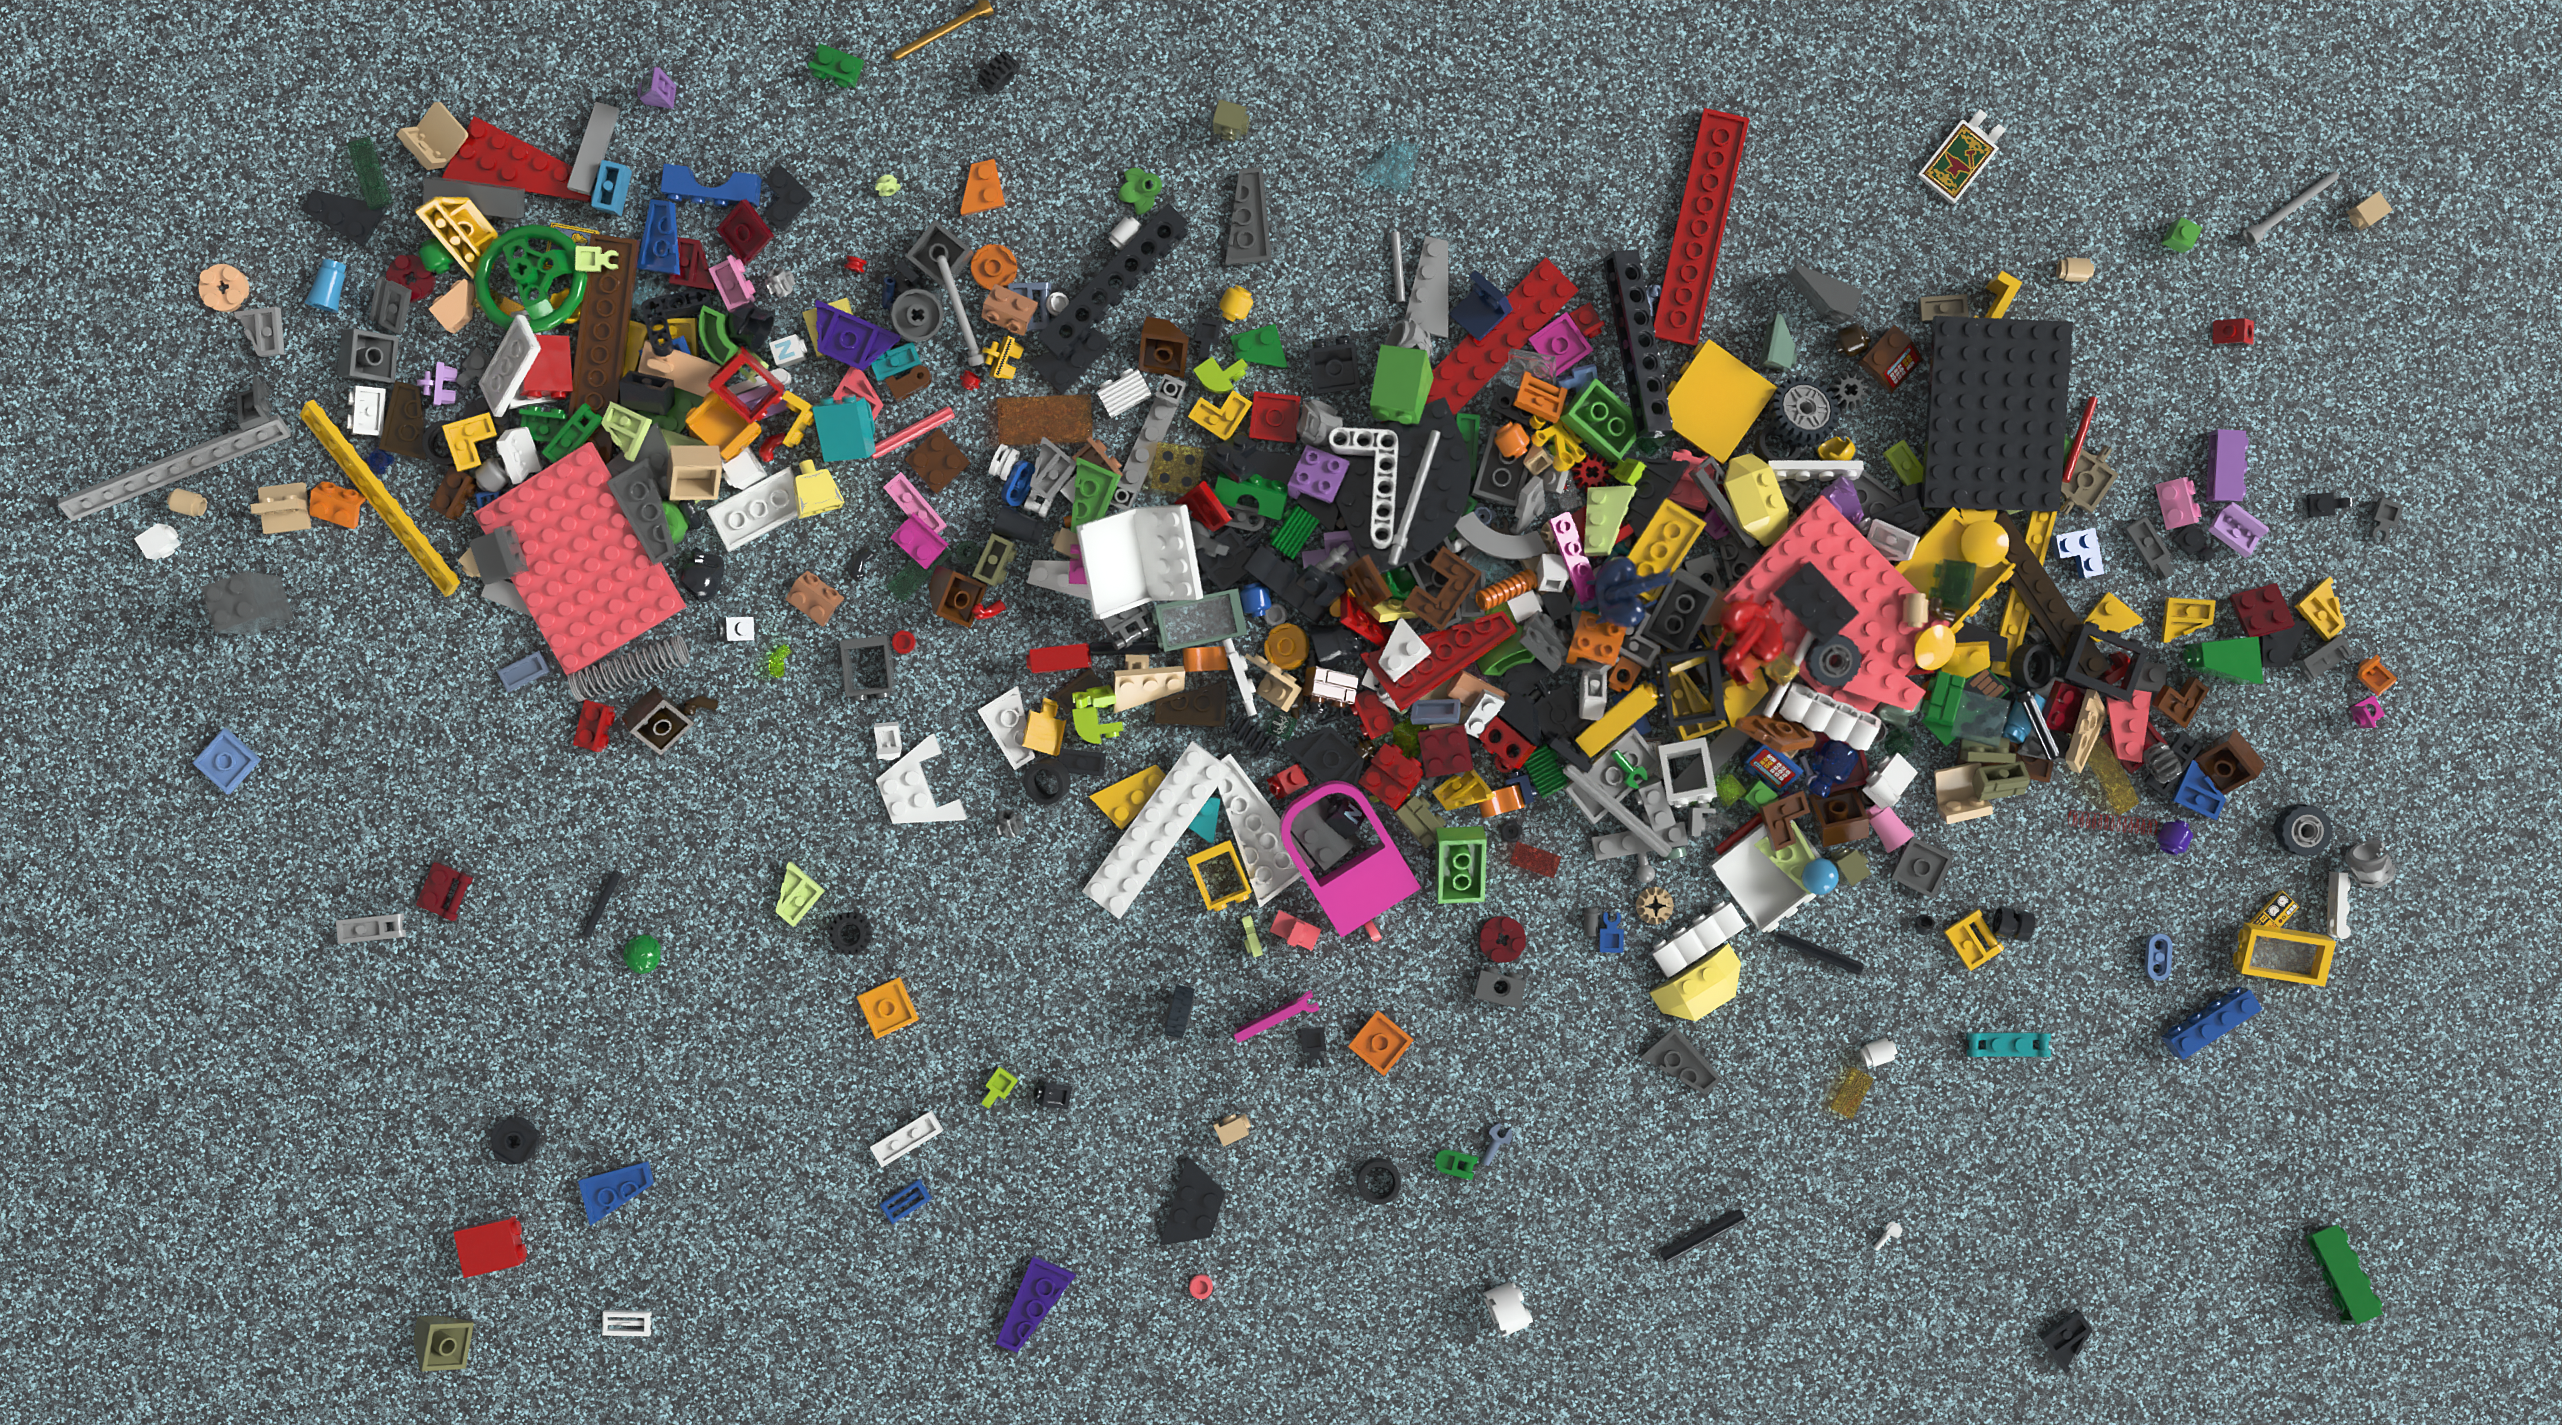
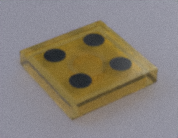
M1158 441L1151 488L1186 494L1199 485L1204 448Z

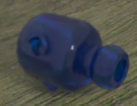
M1829 739L1826 741L1821 750L1815 753L1817 757L1812 763V769L1818 775L1816 779L1809 783V790L1822 798L1829 796L1833 783L1840 785L1848 780L1859 760L1858 753L1852 747L1839 740Z

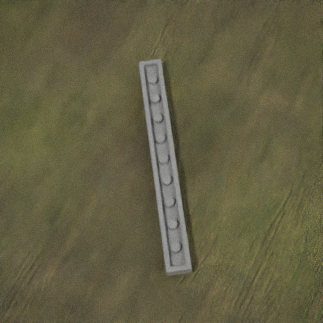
M279 414L270 417V422L256 428L244 431L241 428L62 497L58 500V505L69 519L74 521L288 438L291 431Z

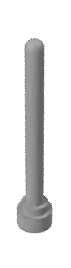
M2336 171L2331 172L2261 224H2252L2243 230L2245 240L2253 246L2263 240L2267 230L2339 178V173Z
M941 255L937 258V262L969 349L967 352L968 356L966 357L970 367L982 364L986 361V355L981 351L980 347H977L947 259Z

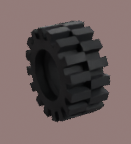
M1007 51L1001 52L1000 55L997 54L994 59L992 58L988 65H985V69L981 70L980 75L977 77V82L993 96L998 94L1000 90L1002 91L1010 83V80L1014 79V75L1018 73L1020 65Z
M848 912L837 916L831 922L830 929H828V941H831V947L835 948L838 953H844L843 955L860 953L869 946L868 944L872 940L873 930L870 928L871 923H868L867 918L861 916L860 913ZM849 924L857 927L859 931L858 939L852 943L846 942L841 934L843 927Z

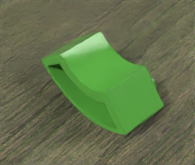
M703 305L699 317L700 337L711 357L723 365L740 348L729 338L728 317Z
M1515 625L1517 629L1515 634L1476 660L1483 674L1501 676L1505 671L1516 665L1531 663L1536 656L1519 642L1524 626Z

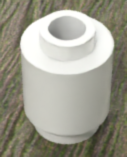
M1132 216L1129 219L1124 217L1111 231L1112 235L1108 240L1122 251L1138 235L1142 225Z
M1883 1038L1864 1045V1048L1860 1049V1054L1866 1067H1875L1895 1060L1894 1055L1897 1054V1049L1893 1041Z

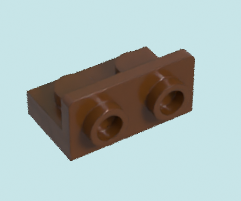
M450 466L428 507L445 515L448 519L456 521L457 518L464 514L466 510L465 503L468 498L472 497L476 492L477 479L463 471L458 472L456 467Z

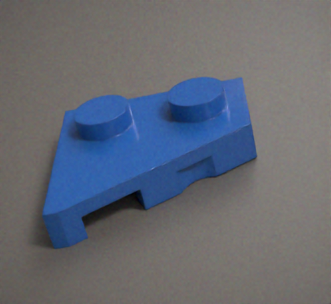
M2192 760L2184 770L2171 801L2212 820H2217L2226 798L2220 790L2214 787L2211 779L2200 770L2198 763Z

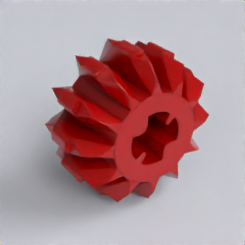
M1594 453L1591 461L1588 454H1586L1583 461L1580 463L1575 462L1578 467H1572L1571 471L1578 473V475L1573 476L1571 480L1580 481L1576 488L1579 489L1585 485L1584 492L1587 493L1589 487H1598V485L1606 487L1607 484L1602 479L1609 480L1611 478V475L1604 473L1611 469L1610 466H1602L1606 459L1602 458L1597 462V454ZM1593 468L1596 471L1594 473L1596 478L1593 476L1588 478L1586 476L1588 473L1586 469L1591 470Z

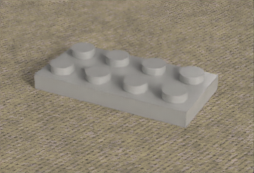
M1634 727L1626 730L1590 763L1593 767L1586 773L1618 802L1634 788L1628 787L1623 783L1625 772L1610 755L1615 749H1618L1633 767L1643 766L1647 776L1661 764V760ZM1638 774L1634 776V781L1637 785L1643 781ZM1573 780L1563 787V790L1591 824L1597 823L1609 812Z

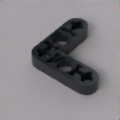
M693 289L650 298L643 302L642 312L652 351L656 356L666 357L674 350L667 319L700 313L703 305L710 308L711 298L707 290ZM676 302H680L683 304L679 308L671 307V305ZM651 309L656 310L657 316H652ZM657 324L664 326L661 330L651 329ZM663 338L665 346H660L658 339Z

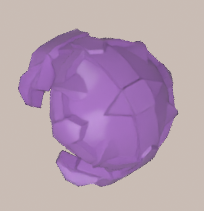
M1840 476L1833 481L1832 485L1827 486L1820 492L1819 495H1823L1852 525L1860 523L1864 513L1852 480H1847Z

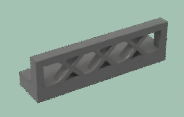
M1709 456L1688 474L1740 547L1750 549L1756 544L1755 539L1740 528L1736 515L1730 507L1731 503L1728 495L1727 499H1725L1718 490L1717 484H1723L1726 475L1713 456ZM1709 464L1715 470L1713 480L1710 479L1704 470Z

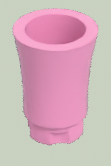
M1875 804L1865 810L1869 817V823L1879 836L1887 853L1895 850L1915 835L1897 817L1891 807L1887 806L1881 809Z

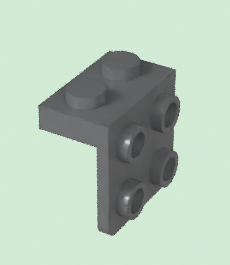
M513 526L498 527L493 529V533L470 541V547L481 579L486 585L529 571L526 558L519 544L518 535Z

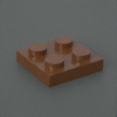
M940 428L905 458L907 463L937 495L972 464Z

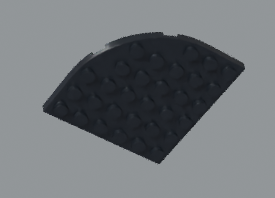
M1445 397L1424 406L1419 424H1403L1399 421L1388 420L1368 428L1391 430L1398 438L1393 537L1398 532L1431 431L1436 430L1440 432L1406 535L1408 540L1405 548L1401 550L1397 565L1388 563L1393 547L1392 544L1385 549H1380L1372 543L1371 521L1375 456L1336 454L1332 451L1330 445L1319 449L1349 461V467L1334 499L1359 558L1369 555L1380 575L1409 564L1433 551L1450 535L1464 512L1470 490V460L1464 439ZM1344 438L1334 443L1336 445H1343L1346 439ZM1361 438L1358 441V445L1363 447L1370 443V440L1367 438ZM1385 439L1381 443L1386 448L1394 444L1391 439ZM1383 462L1380 465V469L1384 471L1392 468V464L1389 462ZM1382 485L1378 491L1382 494H1387L1391 491V488L1388 485ZM1381 508L1377 511V515L1380 517H1386L1390 513L1386 508ZM1380 531L1375 537L1383 541L1387 539L1388 534Z

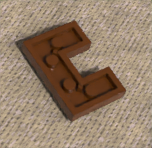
M1442 546L1429 565L1448 579L1439 594L1434 598L1415 585L1402 604L1441 632L1482 574L1444 546Z

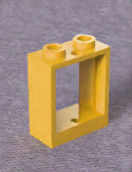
M1231 839L1187 857L1208 910L1213 909L1214 912L1226 908L1227 902L1235 900L1236 903H1239L1249 898L1248 894L1252 893V890ZM1229 851L1244 888L1212 901L1197 864Z

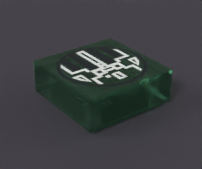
M1275 711L1267 732L1289 741L1298 719Z

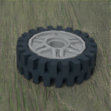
M1797 376L1795 379L1792 377L1787 381L1785 380L1768 401L1769 404L1766 412H1769L1767 420H1772L1769 424L1771 429L1777 428L1774 433L1777 436L1780 434L1784 435L1781 439L1784 442L1790 439V445L1795 446L1797 443L1802 448L1806 445L1808 447H1813L1815 444L1818 445L1830 435L1839 420L1837 415L1840 413V409L1836 407L1838 401L1837 399L1832 400L1834 393L1832 391L1827 393L1828 386L1824 384L1820 387L1821 381L1817 379L1812 383V377L1807 376L1803 380V376Z

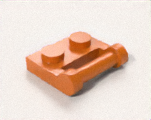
M1524 371L1519 381L1513 405L1556 424L1560 418L1568 389L1562 386L1560 388L1553 386Z

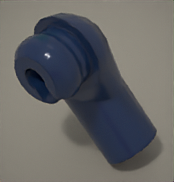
M891 276L884 278L881 298L883 309L889 311L895 301L893 295L896 280Z

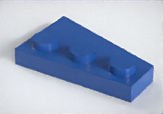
M650 199L637 264L638 269L680 275L674 203Z
M649 1161L578 1180L590 1226L654 1184Z

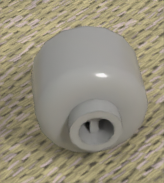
M489 458L475 471L476 483L483 491L488 490L496 493L511 480L506 474L505 463L501 458Z

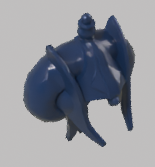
M1623 556L1611 558L1603 564L1596 576V580L1586 582L1588 585L1595 586V597L1592 600L1585 601L1580 608L1588 610L1598 607L1602 616L1596 620V624L1609 622L1618 627H1633L1644 619L1646 608L1657 603V600L1643 605L1635 596L1650 591V589L1672 583V577H1668L1671 568L1669 567L1662 572L1642 577L1636 575L1635 564L1630 558Z

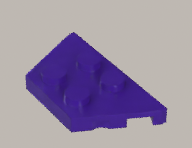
M819 300L815 302V307L817 308L818 352L846 365L864 371L901 339L900 335Z

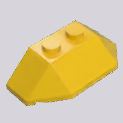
M434 197L415 211L474 280L479 258L492 240L498 237V233L468 197Z

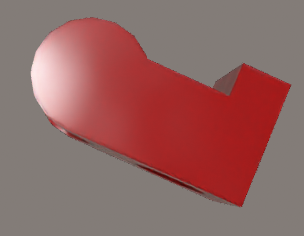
M1749 656L1739 661L1733 672H1730L1729 664L1725 669L1739 687L1752 682L1755 679L1752 672L1759 666L1767 663H1762L1755 660L1753 656Z

